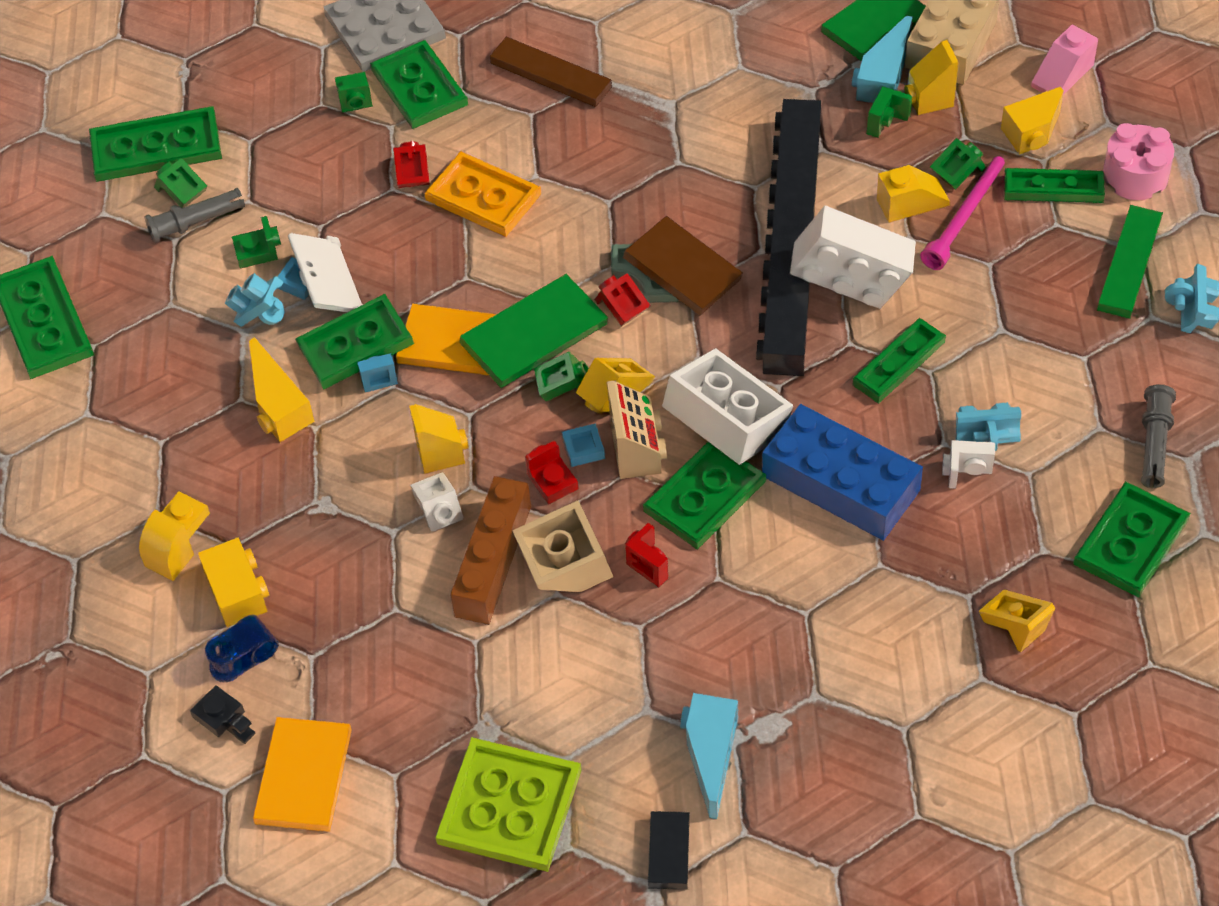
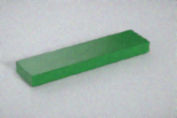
M1130 205L1097 311L1131 319L1163 212Z

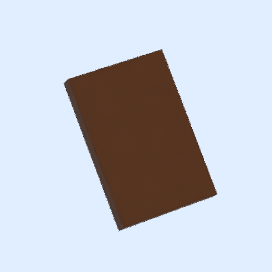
M668 216L661 219L627 248L623 256L625 260L699 316L741 280L743 272Z

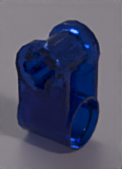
M248 615L238 621L236 625L208 641L205 647V655L210 662V673L219 682H231L257 664L272 657L279 647V642L257 615ZM217 646H218V649H219V653H218V654H217V652H216V647H217ZM228 664L232 665V671H230Z

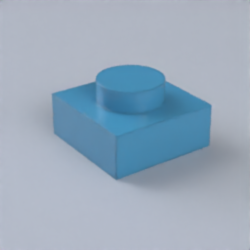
M291 257L277 276L283 281L282 286L278 289L306 300L309 292L300 278V268L296 258Z
M391 353L373 356L367 360L357 362L365 393L398 384Z
M596 423L562 431V439L571 467L605 459V451Z

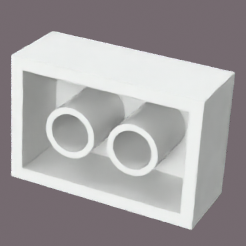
M824 205L794 242L790 274L881 309L913 273L916 241Z
M715 348L669 376L662 407L740 465L768 446L790 418L793 404Z

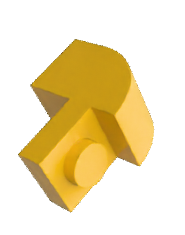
M178 491L162 512L154 509L145 523L139 542V553L144 566L174 581L194 556L189 539L210 514L208 506Z

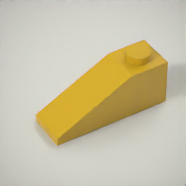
M254 337L249 340L255 396L260 413L257 416V421L266 434L272 432L277 440L282 442L315 422L310 401Z

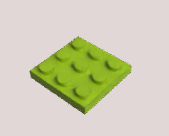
M471 737L436 835L437 845L548 872L582 771L581 763Z

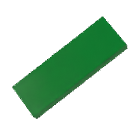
M1005 168L1004 200L1104 203V171Z
M919 317L853 378L852 385L879 404L945 343L946 335Z

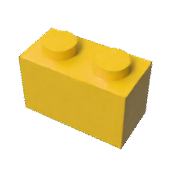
M239 537L198 552L204 573L226 627L268 612L264 601L265 597L270 596L262 576L255 578L253 570L258 568L251 548L243 549Z

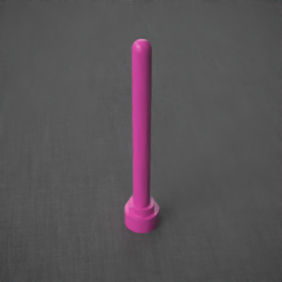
M1001 156L994 157L940 238L927 243L921 252V261L928 268L941 270L949 260L950 245L1003 168L1005 161Z

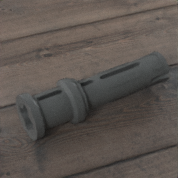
M235 188L229 192L184 208L176 205L171 206L168 212L153 217L146 215L144 219L153 242L158 243L160 238L176 232L180 234L186 233L190 225L239 208H244L245 203L244 199L230 202V200L242 196L239 188Z
M1162 384L1151 385L1144 391L1147 410L1142 415V424L1146 429V441L1141 483L1146 487H1150V480L1152 475H1154L1153 488H1159L1165 484L1167 434L1174 425L1171 407L1172 403L1176 400V391Z

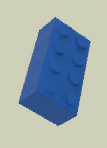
M802 404L797 407L762 452V472L766 474V479L883 541L921 490L923 466Z

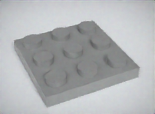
M338 0L323 6L325 16L362 72L371 69L370 63L423 40H426L431 45L446 39L445 29L424 0Z

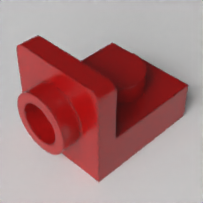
M410 141L401 143L400 147L393 148L398 188L430 185L425 144L419 145L418 142Z
M628 273L619 279L613 275L598 286L601 291L594 298L597 305L602 302L605 303L621 327L651 306Z
M556 441L540 445L525 456L527 476L548 505L579 489L577 479L560 457V450Z
M647 523L640 531L635 530L627 538L625 543L626 565L659 588L668 579V558L661 549L654 546L655 527Z

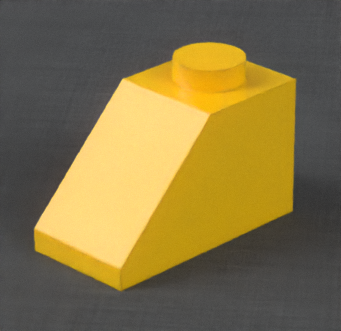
M948 40L941 41L909 71L908 85L904 86V93L912 96V104L917 115L954 107L958 60Z
M1061 86L1003 107L1001 130L1019 155L1031 150L1040 149L1048 144L1061 111L1064 92Z
M911 165L878 173L877 201L888 223L950 206V200L938 178Z
M594 358L576 393L586 400L585 405L589 409L602 414L603 412H609L608 381H616L638 392H642L653 382L655 376L631 358Z
M417 404L410 405L409 409L416 445L424 474L465 464L463 450L469 449L464 428L457 429L454 416Z

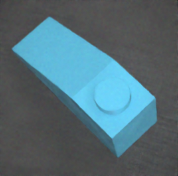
M905 16L863 56L860 68H854L852 87H857V101L874 103L882 86L898 90L906 59L907 40L911 34V16Z
M693 693L690 707H683L680 728L686 729L687 747L709 818L717 819L738 723V700Z

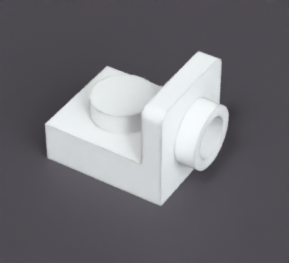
M952 440L950 454L943 455L942 475L949 476V488L956 489L958 472L971 475L992 474L995 443Z
M443 472L410 485L415 499L424 512L431 531L439 530L463 520L455 489Z

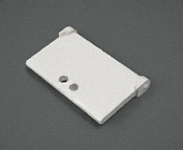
M293 233L288 235L300 268V278L303 285L307 287L315 308L349 312L363 305L340 249V240L337 237L327 236L326 239Z

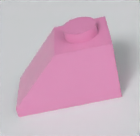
M1072 24L1053 42L1031 83V87L1043 93L1061 86L1064 90V95L1094 66L1098 38Z

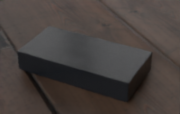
M651 811L648 889L688 890L690 812Z

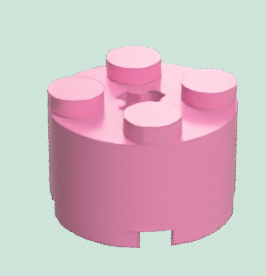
M1129 123L1119 125L1116 132L1110 137L1106 151L1103 171L1104 181L1107 186L1109 183L1115 188L1114 193L1131 200H1146L1152 198L1153 193L1161 190V193L1168 184L1174 157V146L1170 140V133L1161 127L1154 128Z

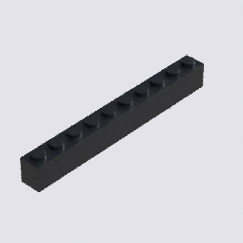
M783 99L782 112H776L775 131H780V136H774L773 155H778V160H772L771 179L777 180L776 184H770L769 204L775 205L774 209H768L767 229L773 230L772 235L766 234L765 254L771 256L770 260H764L763 280L769 281L768 286H762L761 306L766 307V313H759L758 333H764V340H757L756 360H763V374L804 376L810 282L790 274L794 242L811 223L815 214L821 100Z

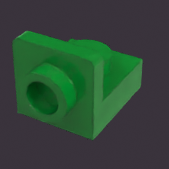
M365 72L335 77L342 113L373 107Z
M882 86L868 112L866 134L879 138L884 126L889 127L891 125L893 117L908 121L911 113L912 96Z
M956 138L933 162L930 168L956 190L976 168L983 172L986 166L981 160L983 153L973 143L968 142L965 145Z
M182 158L174 164L171 162L166 163L156 173L157 179L154 188L158 192L164 189L181 208L186 207L207 189L205 182Z
M267 216L261 217L263 229L232 236L240 269L278 260L275 246L281 245L277 226L270 227Z
M566 352L535 367L534 371L539 396L547 402L574 388L578 389L589 369L588 365L583 360L579 361L571 352Z

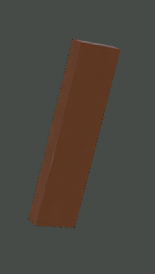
M507 36L490 55L491 64L594 107L598 106L612 88V79Z

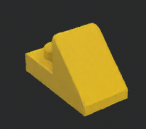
M1002 590L979 610V614L984 623L1007 629L1017 650L1022 652L1046 630L1055 607L1052 602Z

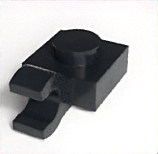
M217 685L190 710L192 717L217 737H220L228 730L239 741L246 744L256 734L249 727L252 724L251 721L242 715L245 712L243 705Z

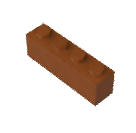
M497 476L493 477L450 594L455 618L490 625L518 546L512 530L525 525L531 509L528 483Z

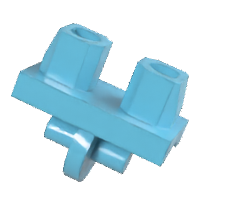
M1196 264L1194 274L1187 279L1177 278L1175 283L1166 287L1165 300L1169 304L1174 305L1176 310L1181 311V331L1191 333L1197 326L1212 329L1219 322V307L1207 304V302L1213 303L1218 297L1219 281L1207 278L1206 266Z
M254 273L247 278L242 287L239 285L233 287L225 301L227 306L237 312L233 322L242 327L257 316L268 325L280 322L284 317V306L278 298L273 296V293L282 286L283 281L274 276L266 282Z
M1008 402L996 403L988 410H977L974 406L960 407L959 412H956V441L995 443V451H997L999 443L1021 442L1020 407H1011Z

